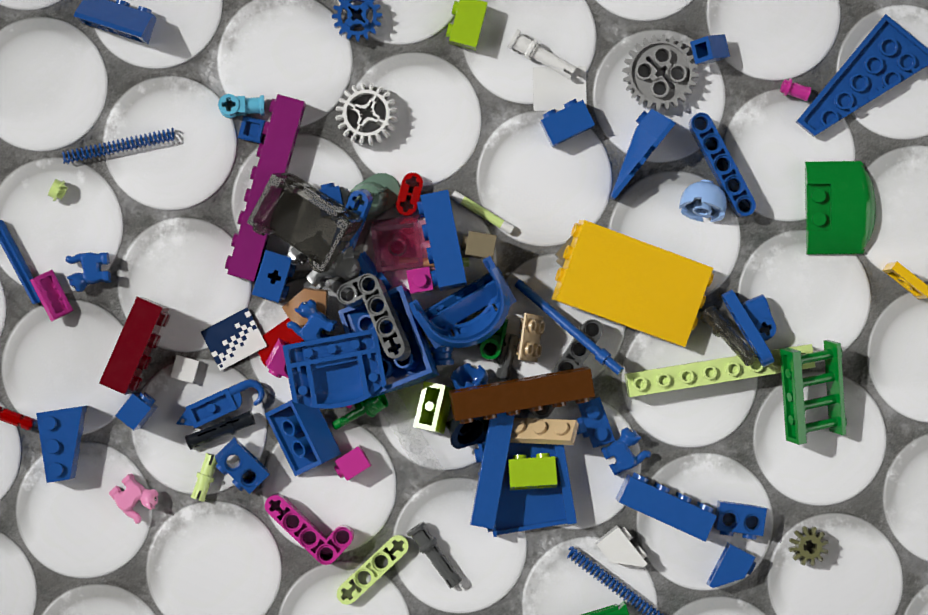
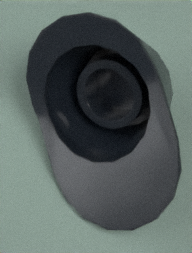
M483 416L473 418L474 422L460 424V421H455L454 419L448 421L446 427L451 435V445L456 449H461L485 442L489 419L483 420Z

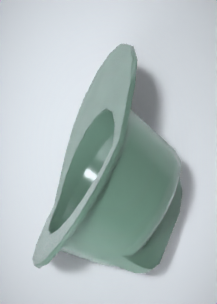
M378 173L356 185L350 191L349 196L352 192L359 189H366L371 193L373 201L366 220H370L385 212L396 203L400 186L393 176L387 173ZM362 195L357 197L360 200L359 205L365 203L362 200Z

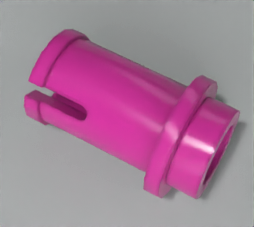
M789 78V80H783L780 92L784 96L790 95L807 101L811 93V87L792 82V79Z

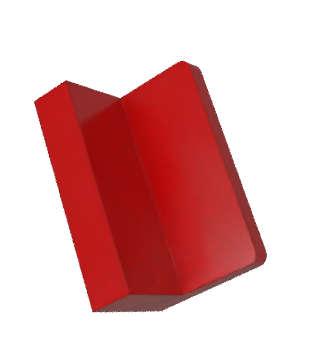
M289 318L262 336L267 347L257 352L265 367L267 366L266 361L279 338L290 344L304 341L292 329L287 327V323L291 321Z

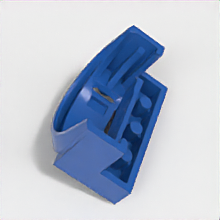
M491 256L482 261L489 273L430 308L423 310L418 300L409 303L414 317L435 349L440 346L451 348L470 347L487 340L503 325L509 308L513 303L517 302L507 281ZM484 310L474 319L462 323L467 319V316L473 314L474 312H480ZM451 328L453 329L455 336L452 335L450 331Z

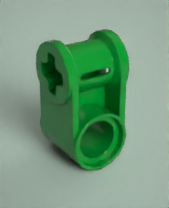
M509 319L504 321L495 334L481 342L480 354L484 359L494 360L499 356ZM488 343L494 344L497 348V352L493 356H488L484 353V346Z

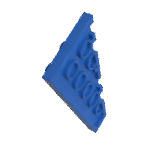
M885 14L798 118L796 123L814 137L927 67L928 48Z

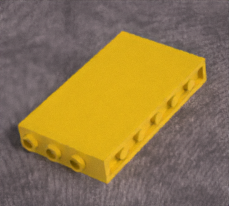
M579 220L578 223H575L571 231V236L573 237L571 245H567L563 254L565 259L564 265L556 273L555 280L557 284L551 300L672 344L686 347L691 330L693 331L698 323V318L696 317L698 310L705 303L706 296L704 293L706 288L713 281V267L586 220Z

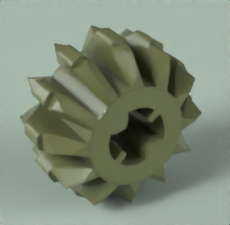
M803 526V534L795 530L794 534L798 538H789V542L795 544V546L788 548L790 552H796L792 558L795 561L801 558L800 564L802 565L809 561L810 565L814 566L815 558L820 562L823 561V557L820 556L821 552L828 554V550L822 548V546L829 544L828 540H821L825 534L822 531L816 534L817 528L813 526L810 531H808L806 526ZM806 541L813 543V548L810 547L811 551L804 548V544L807 545Z

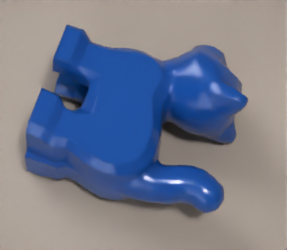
M88 252L79 253L75 256H66L65 260L67 263L75 264L81 262L83 273H74L67 276L70 286L75 288L77 292L84 291L89 284L111 282V273L109 271H101L102 264H110L109 253L96 254Z
M310 299L309 301L302 302L298 308H295L299 315L308 319L304 327L301 328L293 321L288 322L287 327L292 329L304 341L330 337V335L322 334L323 329L331 332L338 322L330 320L326 315L319 312L316 302Z
M627 427L621 430V436L618 440L608 447L601 448L606 460L611 457L616 458L615 464L609 465L614 475L624 470L632 469L645 458L651 456L649 450H643L637 456L631 452L629 447L637 444L641 436L635 430Z

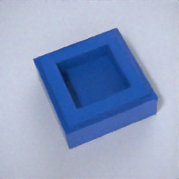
M243 116L238 139L262 143L263 129L266 121Z

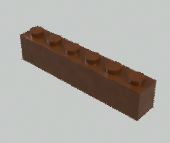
M581 367L449 390L453 419L460 421V424L474 422L473 418L483 416V420L497 418L499 413L506 412V415L510 416L520 414L522 409L529 408L530 412L543 410V406L552 404V407L566 406V402L575 400V403L589 402L590 397H595L591 369L589 367Z

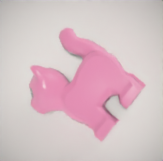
M131 473L121 481L126 486L124 491H121L119 486H115L109 494L115 500L118 508L128 517L133 518L136 524H139L141 516L133 508L140 500L144 507L149 510L155 509L159 493L155 489H145L142 484L135 480V476Z

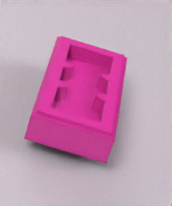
M53 270L30 280L51 322L74 311Z

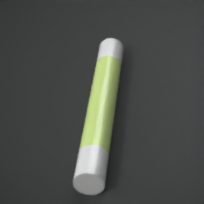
M456 190L454 191L451 199L506 233L510 234L512 232L513 225Z

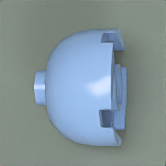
M704 179L690 184L684 190L680 199L679 209L682 208L681 213L684 216L696 221L703 222V217L711 218L710 222L720 221L725 217L726 196L723 190L714 184L713 181Z

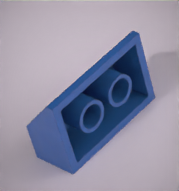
M82 0L74 13V17L82 24L145 44H149L157 19L151 14L152 10L139 6L138 9L129 7L130 3L123 0H116V2L109 0Z
M290 400L265 413L295 476L341 454L337 442L319 408H311Z

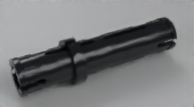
M249 410L233 418L229 416L223 422L186 435L185 440L191 450L225 435L237 434L238 430L255 425V419Z

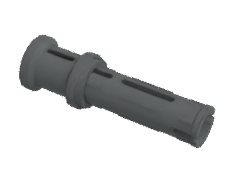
M423 521L408 531L407 535L414 539L419 546V552L426 554L451 589L460 583L462 579L444 554H442L436 545L437 539L435 537L432 538L424 527L425 523Z

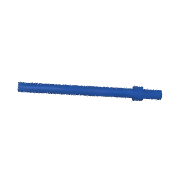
M521 279L516 282L515 287L595 355V359L601 365L605 364L617 375L623 371L624 368L611 358V354L605 348L601 349Z

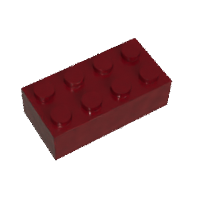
M136 297L99 384L124 395L133 394L134 391H138L142 383L140 375L143 369L147 370L152 359L149 354L152 348L156 349L160 342L161 336L158 335L162 326L166 327L169 321V308L144 297Z

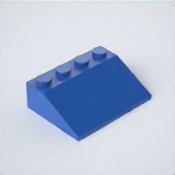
M402 285L387 292L409 342L411 353L405 361H396L386 355L378 337L386 385L383 388L381 386L369 398L413 386L439 376L425 333L409 306V303L413 301L410 291ZM383 301L376 305L377 313L383 310ZM365 303L355 308L346 307L338 311L345 334L375 329ZM392 322L385 326L386 334L392 331ZM396 344L397 350L394 351V353L398 354V349L401 348V346Z

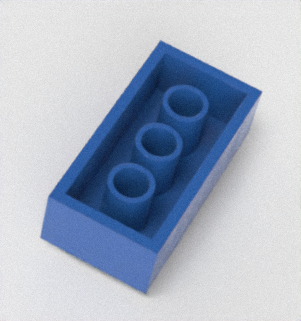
M443 190L420 195L421 201L417 202L420 219L425 218L426 224L422 225L425 241H430L431 247L426 248L429 264L434 263L435 270L431 271L434 287L439 286L440 291L467 286L449 191Z
M634 472L633 476L626 475L616 497L619 503L706 542L717 518V515L712 513L713 508L699 501L696 505L690 503L692 499L679 492L673 495L669 493L670 489L660 483L655 482L653 486L648 483L649 479Z

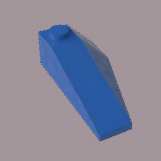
M651 109L648 113L643 111L636 122L639 125L634 131L610 195L612 200L618 196L650 154L676 124L674 121L654 109Z

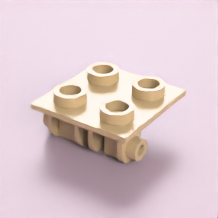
M524 313V317L521 318L520 330L522 332H519L521 339H518L520 343L517 345L516 352L518 360L538 361L542 351L540 339L545 329L544 316Z

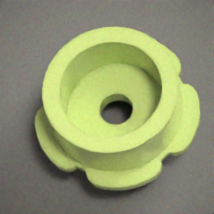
M55 179L48 193V196L54 198L53 201H56L57 198L63 199L68 187L64 186L65 181L61 182Z

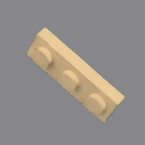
M514 418L510 443L574 445L579 424L576 420Z

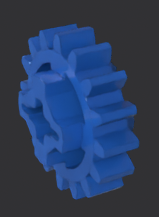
M338 0L341 5H334L333 9L337 14H333L332 19L338 20L334 27H341L339 35L342 36L347 33L348 41L353 36L357 42H360L361 36L369 40V33L377 34L374 27H381V23L377 19L383 18L382 13H377L381 6L380 4L374 5L375 0ZM357 1H358V2H362L361 5H352V4H351L352 2H357ZM343 10L347 13V19L344 24L342 22ZM370 10H372L373 12V19L371 23L367 19V14L370 12ZM351 11L355 12L356 14L362 12L361 16L363 22L359 19H355L353 21L354 17ZM355 27H362L364 29L362 31H352Z

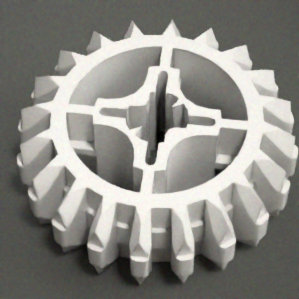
M361 83L360 91L353 85L352 90L354 93L352 95L347 90L344 92L345 96L348 97L347 100L339 98L338 101L344 106L336 107V111L341 112L342 115H337L335 118L337 121H344L338 125V128L340 130L347 128L343 133L345 137L351 133L353 134L351 142L354 143L357 137H359L360 145L363 146L365 139H368L369 145L372 146V138L376 137L378 143H381L382 139L379 135L383 133L388 138L390 135L386 129L395 130V126L390 124V121H398L396 116H391V114L398 112V108H390L396 101L395 99L386 100L390 96L389 91L381 95L383 91L382 86H379L374 91V83H370L369 90H366L365 84ZM372 96L371 100L369 99L365 105L353 103L360 97ZM378 100L386 108L385 120L375 113ZM371 107L372 111L370 112L373 114V117H367L363 120V114L360 111H367ZM349 109L359 116L355 129L348 121ZM369 123L381 126L373 132H362Z

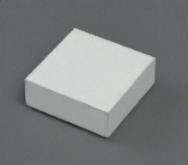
M176 355L171 378L194 383L200 361Z

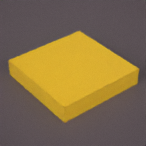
M898 261L888 263L882 270L917 299L928 298V285Z

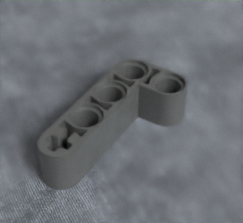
M367 273L341 285L337 290V299L342 304L351 308L365 303L386 355L396 361L408 359L411 348L383 281L373 274ZM374 280V281H375V287H374V289L371 290V291H368V290H367V285H368V283H369L370 281ZM353 290V291H354V297H353V299L350 300V301H347V299H346L347 293H348L349 291ZM383 301L384 308L377 313L376 305ZM392 322L393 329L390 333L386 334L385 326ZM396 344L401 346V348L398 349V354L394 353V351L397 350Z

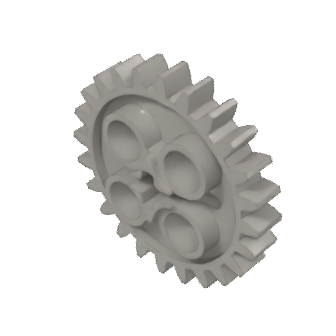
M653 35L650 43L646 38L643 39V47L638 43L635 44L637 52L629 51L628 54L632 59H625L624 62L629 67L622 70V72L629 74V76L623 78V82H630L626 91L634 90L631 98L639 96V105L646 101L647 109L652 104H655L656 111L660 109L661 105L664 106L665 110H668L669 103H672L676 108L678 106L677 99L685 102L684 93L687 95L693 93L688 87H695L697 85L691 79L699 75L692 72L693 69L698 67V64H691L690 61L694 57L693 55H687L689 47L681 48L683 41L678 42L676 45L674 44L673 36L668 42L665 35L661 36L660 41H657L656 36ZM664 51L668 57L667 61H658L655 55L656 52ZM646 57L651 58L656 68L646 60ZM646 66L650 70V75L648 77H641L638 73V68ZM675 68L680 69L683 74L682 79H674L671 76V70ZM657 69H658V70H661V69H664V70H665V73L663 74L664 77H663V76L657 77V76L655 75L656 72H657ZM665 78L675 86L674 89L670 88ZM659 83L665 87L663 95H658L654 92L653 86Z

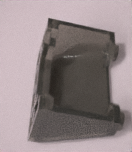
M273 173L247 223L253 226V231L260 235L274 234L308 256L307 261L310 263L309 267L312 270L322 273L330 269L360 228L363 219L300 177L291 173Z

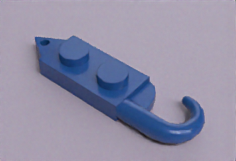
M244 380L186 406L185 412L176 424L197 428L235 411L242 404L241 392L249 388H255L259 393L257 400L253 402L257 406L264 399V387L257 380Z

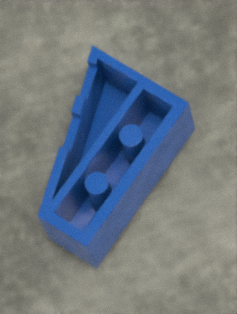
M88 405L36 413L47 483L75 478Z

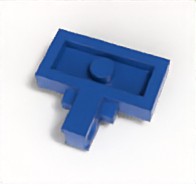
M600 397L591 399L589 402L577 404L582 417L577 418L579 426L576 435L582 433L583 438L589 437L593 448L615 441Z

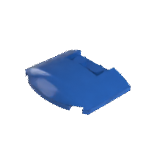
M375 329L282 346L292 401L298 404L299 402L311 408L320 409L340 408L368 399L381 386L383 388L386 385L378 335Z

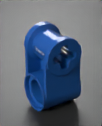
M762 294L742 302L741 304L759 333L762 324L764 327L769 326L770 330L767 332V336L765 333H760L763 340L767 341L772 338L777 328L765 296Z

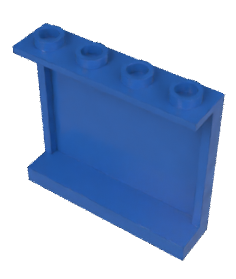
M485 442L478 444L479 449H474L476 463L482 461ZM510 443L494 529L487 528L488 532H493V536L497 537V535L577 523L564 445ZM550 453V457L555 456L556 488L510 490L508 459H513L514 455H527V458H536V454Z

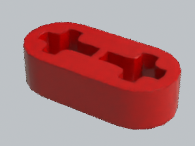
M408 173L402 179L396 201V210L402 216L412 215L417 209V202H419L423 187L422 177L417 173ZM415 177V182L419 183V186H415L412 193H408L409 185L406 184V180ZM411 196L409 204L413 205V208L404 212L400 202H405L406 197Z

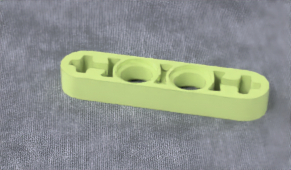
M399 534L391 537L340 585L337 590L338 600L346 605L355 602L408 551L409 543L407 538ZM394 540L398 542L402 540L404 542L402 545L404 550L397 549L392 554L396 558L392 560L390 554L384 551V549L387 547L390 551L394 547ZM378 555L387 557L388 564L386 567L379 568L376 566L375 558ZM361 571L370 573L371 581L369 583L362 584L359 582L358 574ZM353 579L355 584L362 590L359 592L356 588L351 594L352 599L349 597L344 599L342 597L344 593L342 589H350L353 586L350 581Z

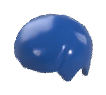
M466 363L457 367L452 372L450 379L455 389L487 384L489 375L481 365L476 369L470 363Z

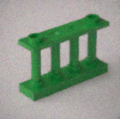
M823 340L824 350L802 355L801 351L792 348L780 349L786 441L798 445L806 444L807 433L829 428L830 432L846 435L847 419L845 416L842 370L843 351L841 343ZM825 360L826 373L803 378V364ZM826 383L827 396L804 401V387ZM828 405V419L810 423L805 422L806 410Z

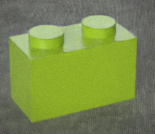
M481 0L454 1L451 14L455 15L453 24H448L446 37H449V44L476 51L488 2Z
M424 381L413 427L444 434L451 406L449 390L454 389L446 385Z
M550 453L536 454V458H527V455H514L513 459H508L510 490L557 487L555 456L550 457Z

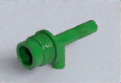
M382 394L354 404L355 409L333 421L332 426L337 430L364 414L375 417L377 413L388 407L386 396Z

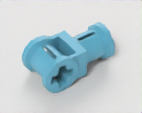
M226 94L218 102L220 112L226 118L247 116V114H261V116H265L264 95H260L258 98H245V96ZM229 101L235 106L231 108V111H227L226 107H224L228 105Z

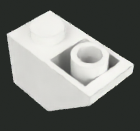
M616 525L595 542L611 563L641 567L647 565V562L644 560L647 555L639 545L636 548L632 545L630 540L633 537L625 527L620 529Z

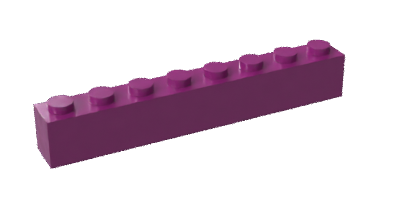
M277 94V98L271 101L269 112L272 113L270 122H265L263 135H266L264 144H259L256 157H259V162L257 166L252 168L250 179L253 180L251 189L247 188L244 196V202H247L245 211L241 210L237 222L241 226L239 233H234L231 246L234 247L232 256L228 255L225 269H228V275L256 282L305 111V101Z

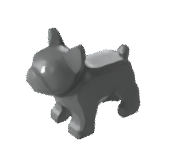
M318 231L314 237L296 244L288 253L294 262L298 261L300 265H303L307 258L312 257L315 267L306 278L313 286H317L319 289L324 288L327 280L336 277H342L345 280L351 281L359 276L361 269L358 257L361 254L360 250L354 252V248L350 246L343 253H336L322 238L321 231Z

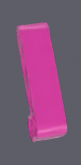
M273 494L265 502L267 513L323 565L333 563L354 539V532L347 525L338 526L326 537L281 494ZM271 500H280V508L285 511L288 507L290 511L281 518L279 515L283 512L278 508L273 510L271 508L273 506ZM289 515L298 517L299 525L297 527L288 525L287 518ZM341 530L348 532L349 540L347 542H340L337 539V532ZM305 532H314L316 541L314 543L306 542L304 539ZM322 548H330L333 551V557L331 559H324L321 556Z

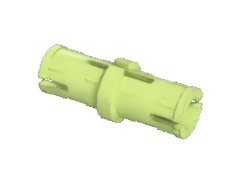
M210 453L205 454L201 471L197 472L196 477L198 479L190 496L196 499L201 490L199 501L203 502L206 500L210 483L214 482L215 478L213 475L218 464L215 455L210 464L212 457Z

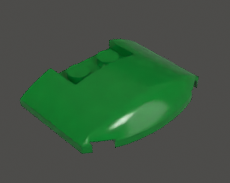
M861 161L805 162L806 255L863 254L865 251L864 248L869 242L874 229L876 202L872 181Z

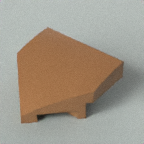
M304 288L282 308L291 321L296 322L303 328L308 319L299 315L295 308H298L302 302L312 299L316 302L318 311L327 316L328 290Z

